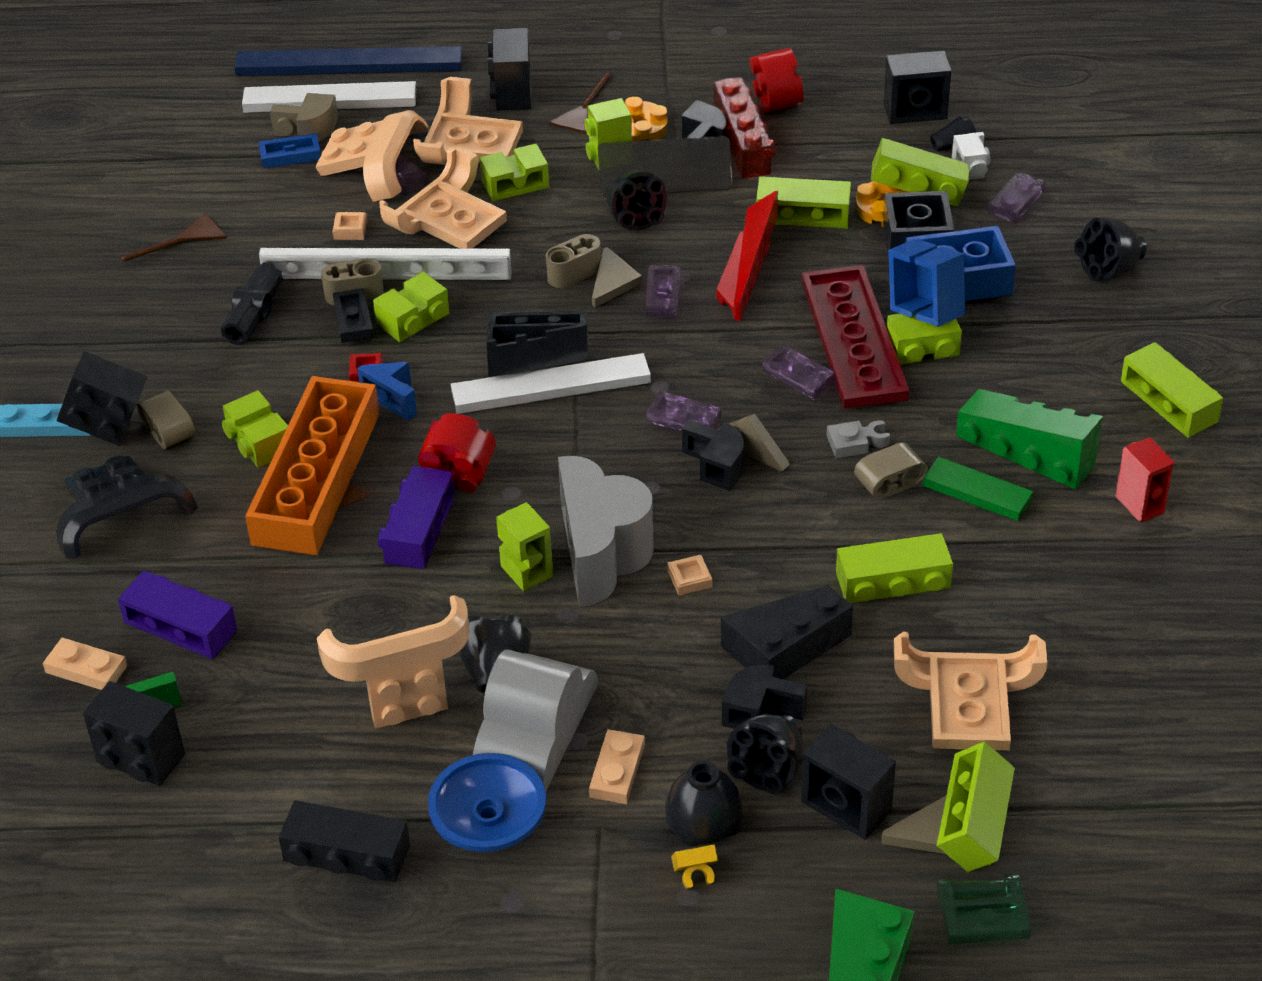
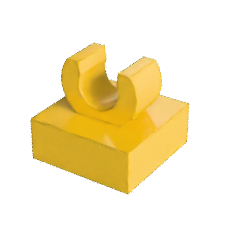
M715 844L677 851L671 856L674 872L685 870L682 882L686 889L693 887L691 875L694 871H700L705 875L707 885H711L714 882V872L709 865H713L718 861Z

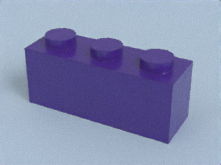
M412 466L408 478L403 479L401 482L397 503H392L390 507L388 524L386 527H382L379 532L378 546L383 549L384 563L419 569L426 568L455 498L453 472Z
M145 570L118 598L124 623L210 659H213L237 632L233 606L224 600H216L199 593L194 588L184 587L164 576H157Z

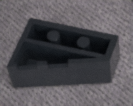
M587 311L490 313L486 342L488 378L588 361Z
M827 585L721 616V647L745 668L763 664L774 665L775 678L785 679L851 636L853 605Z

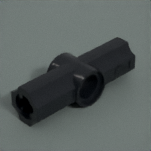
M263 262L260 267L255 269L245 288L237 287L232 298V309L221 326L222 336L227 338L231 344L241 345L243 341H247L260 319L266 320L269 317L272 309V297L283 280L282 271L278 270L271 263Z

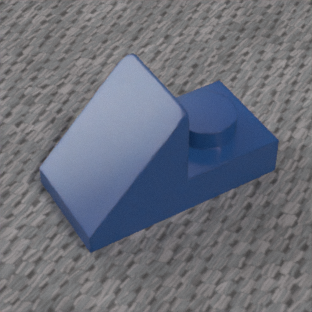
M409 363L369 364L358 368L360 383L376 385L377 398L380 405L407 421L417 414L414 389L411 388Z

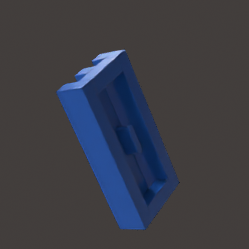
M317 133L258 142L263 168L317 161L321 157Z

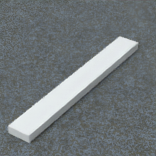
M260 248L259 253L260 264L262 265L263 262L273 264L278 270L282 271L283 279H322L321 271L329 264L366 258L375 259L381 264L382 279L409 280L421 272H425L434 280H511L512 274L510 249Z

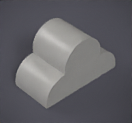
M562 456L558 457L561 509L579 607L600 603L608 598L616 587L617 576L634 573L650 562L654 552L652 494L649 488L638 479L624 475L604 476L602 469L595 462L587 458Z
M508 649L504 650L498 656L487 682L483 704L484 720L476 738L473 755L499 753L522 760L537 772L546 792L598 686L597 673L594 670L529 653L523 654Z

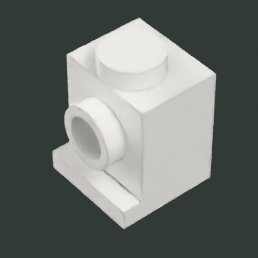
M983 132L954 135L952 159L969 164L968 180L985 178V174L988 171L987 165L990 164L989 149L983 146Z

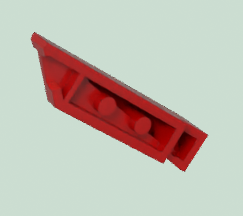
M778 191L772 192L748 207L744 232L740 231L716 289V299L721 305L727 304L731 308L733 318L736 321H741L770 247V236L778 218Z

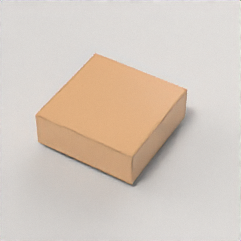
M337 212L332 231L333 240H364L367 225L366 213Z
M702 555L667 563L668 573L678 596L712 588V577Z

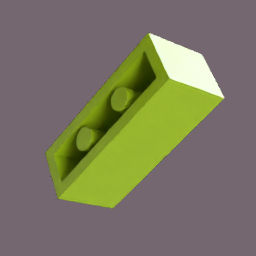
M882 138L872 163L871 181L907 192L947 191L949 204L958 207L968 184L969 164Z
M759 177L756 202L772 192L778 191V218L775 223L776 225L848 229L851 182Z
M1156 342L1125 356L1121 382L1187 438L1219 422L1223 397Z
M942 533L837 548L836 575L844 599L849 603L951 588L953 562Z
M985 741L954 755L936 845L967 872L990 865L999 859L1015 769Z

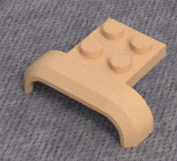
M448 77L441 80L440 106L423 143L418 139L413 140L414 149L423 163L446 165L447 150L454 147H462L477 154L479 163L480 157L503 152L505 157L512 156L523 132L522 121L470 116L472 79Z
M412 110L387 115L384 120L374 123L365 122L357 127L339 128L331 134V138L322 152L316 169L320 176L363 167L365 185L372 201L393 198L402 191L396 176L395 164L407 137L414 132H427L430 128L426 121Z
M462 147L449 148L447 150V163L442 174L398 209L394 210L388 207L387 202L379 201L381 217L387 225L405 234H414L423 230L460 249H473L507 221V214L505 210L467 193L477 174L478 155Z
M455 595L451 596V612L439 623L355 645L341 643L333 636L331 629H325L317 637L320 659L328 673L344 681L359 682L366 680L372 719L376 729L448 709L442 660L459 652L469 638L468 612L464 599Z
M902 632L895 637L894 669L897 676L909 686L930 690L933 749H967L985 741L994 750L1010 751L1011 735L1007 692L1029 688L1042 679L1047 669L1045 641L1037 635H1030L1028 644L1023 649L1009 654L924 652L914 648L909 642L908 632Z

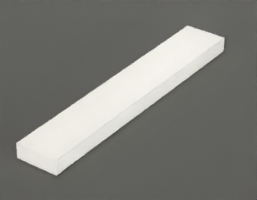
M416 81L244 87L242 107L243 112L248 113L270 112L273 105L302 106L307 93L335 95L337 109L414 107L416 105Z
M644 353L452 383L451 393L456 414L647 384L651 383V376Z

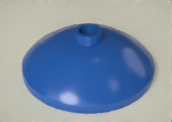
M499 753L476 754L454 762L439 774L431 786L428 796L430 820L439 835L459 848L475 852L499 851L520 843L536 830L543 819L546 809L545 787L537 772L522 760Z

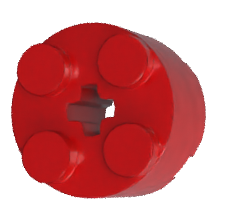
M791 48L779 49L749 57L751 71L753 74H756V80H752L753 92L755 97H759L763 114L797 106L804 102L801 75H797L795 67L798 64Z
M453 413L442 415L440 420L432 422L419 452L418 462L420 467L453 472L454 486L464 492L472 493L476 491L484 478L496 448L495 438L488 429L485 433L478 428L479 422L471 417Z

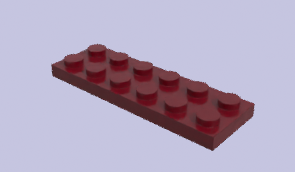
M864 265L802 272L801 283L843 408L908 401L909 388Z

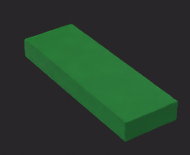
M939 456L923 478L924 487L1015 521H1019L1033 498V491Z

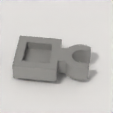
M881 420L873 421L866 427H862L860 421L827 426V438L835 458L868 453L869 446L883 448L889 446L890 434L884 433L885 422Z

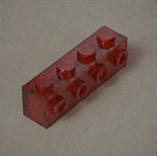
M742 77L713 81L714 106L723 111L726 116V141L742 179L770 175L771 159L776 156L775 143L773 139L768 138L766 122H761L759 106L753 104L751 88H746Z

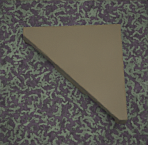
M608 247L603 248L592 294V305L594 307L642 284V275Z
M755 414L729 423L743 437L744 454L780 472L790 465Z
M946 796L883 830L881 844L946 854L936 846Z

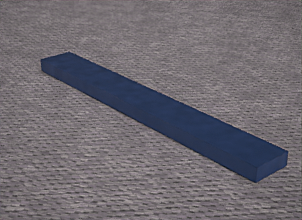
M462 46L238 51L234 68L236 76L460 71Z

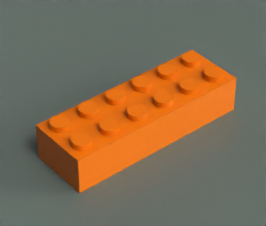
M317 376L311 377L245 515L251 546L318 556L380 415L375 384Z

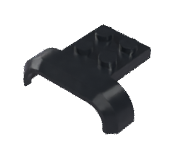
M115 456L108 459L102 466L93 469H79L73 473L72 477L65 479L68 491L76 500V503L72 504L62 514L56 530L57 542L66 558H77L81 555L79 549L80 535L85 528L93 523L164 497L175 498L188 515L192 514L198 507L191 492L177 478L161 473L146 476L130 456Z

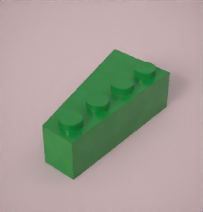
M978 389L958 411L956 436L1076 490L1095 467L1103 416L1091 414L1087 418L1077 415L1076 410L1063 408L1061 411L1047 409L1045 403L1033 401L1031 404L1020 403L1017 397Z
M835 888L829 981H898L912 941L915 911Z

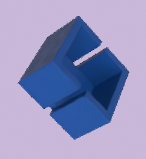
M916 238L888 250L891 311L911 318L916 316L917 320L937 327L965 315L964 253L945 247L937 248L935 244Z

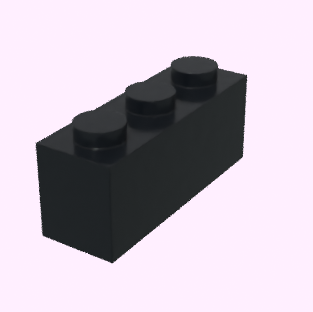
M294 800L278 837L283 861L290 862L296 866L307 865L323 868L338 874L349 873L365 876L374 881L386 880L396 882L410 847L408 826L405 820Z

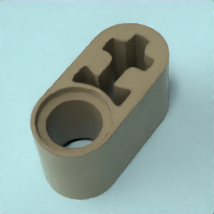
M583 234L550 248L546 252L548 283L556 288H566L597 274L601 261L599 238L591 234Z
M366 258L332 263L325 266L321 271L324 297L326 302L334 305L332 293L364 288L366 301H372L384 293L381 264L375 259Z
M165 391L137 404V410L144 426L163 449H167L196 435L195 427L189 414L170 391Z
M901 442L862 458L857 463L854 474L875 499H884L921 483L928 472V466L907 443Z

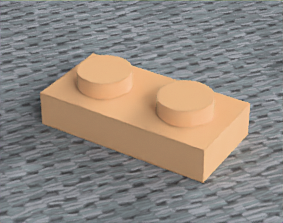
M61 638L43 662L45 673L102 690L109 681L117 682L127 668L125 656Z
M607 729L589 786V798L627 804L645 746L644 735Z

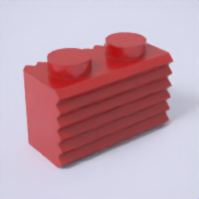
M1153 438L1133 442L1122 450L1121 456L1123 458L1120 460L1122 463L1117 480L1119 483L1116 485L1118 488L1115 490L1117 492L1115 497L1141 523L1165 513L1175 461L1170 459L1169 455H1166V451L1161 450L1162 447L1157 446L1158 443L1153 442Z

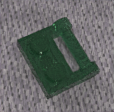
M1019 874L1005 875V879L965 882L937 879V895L941 904L948 944L1030 939L1031 926ZM997 895H1006V896H1007V897H993V898H978V899L955 900V898L983 897V896H997Z

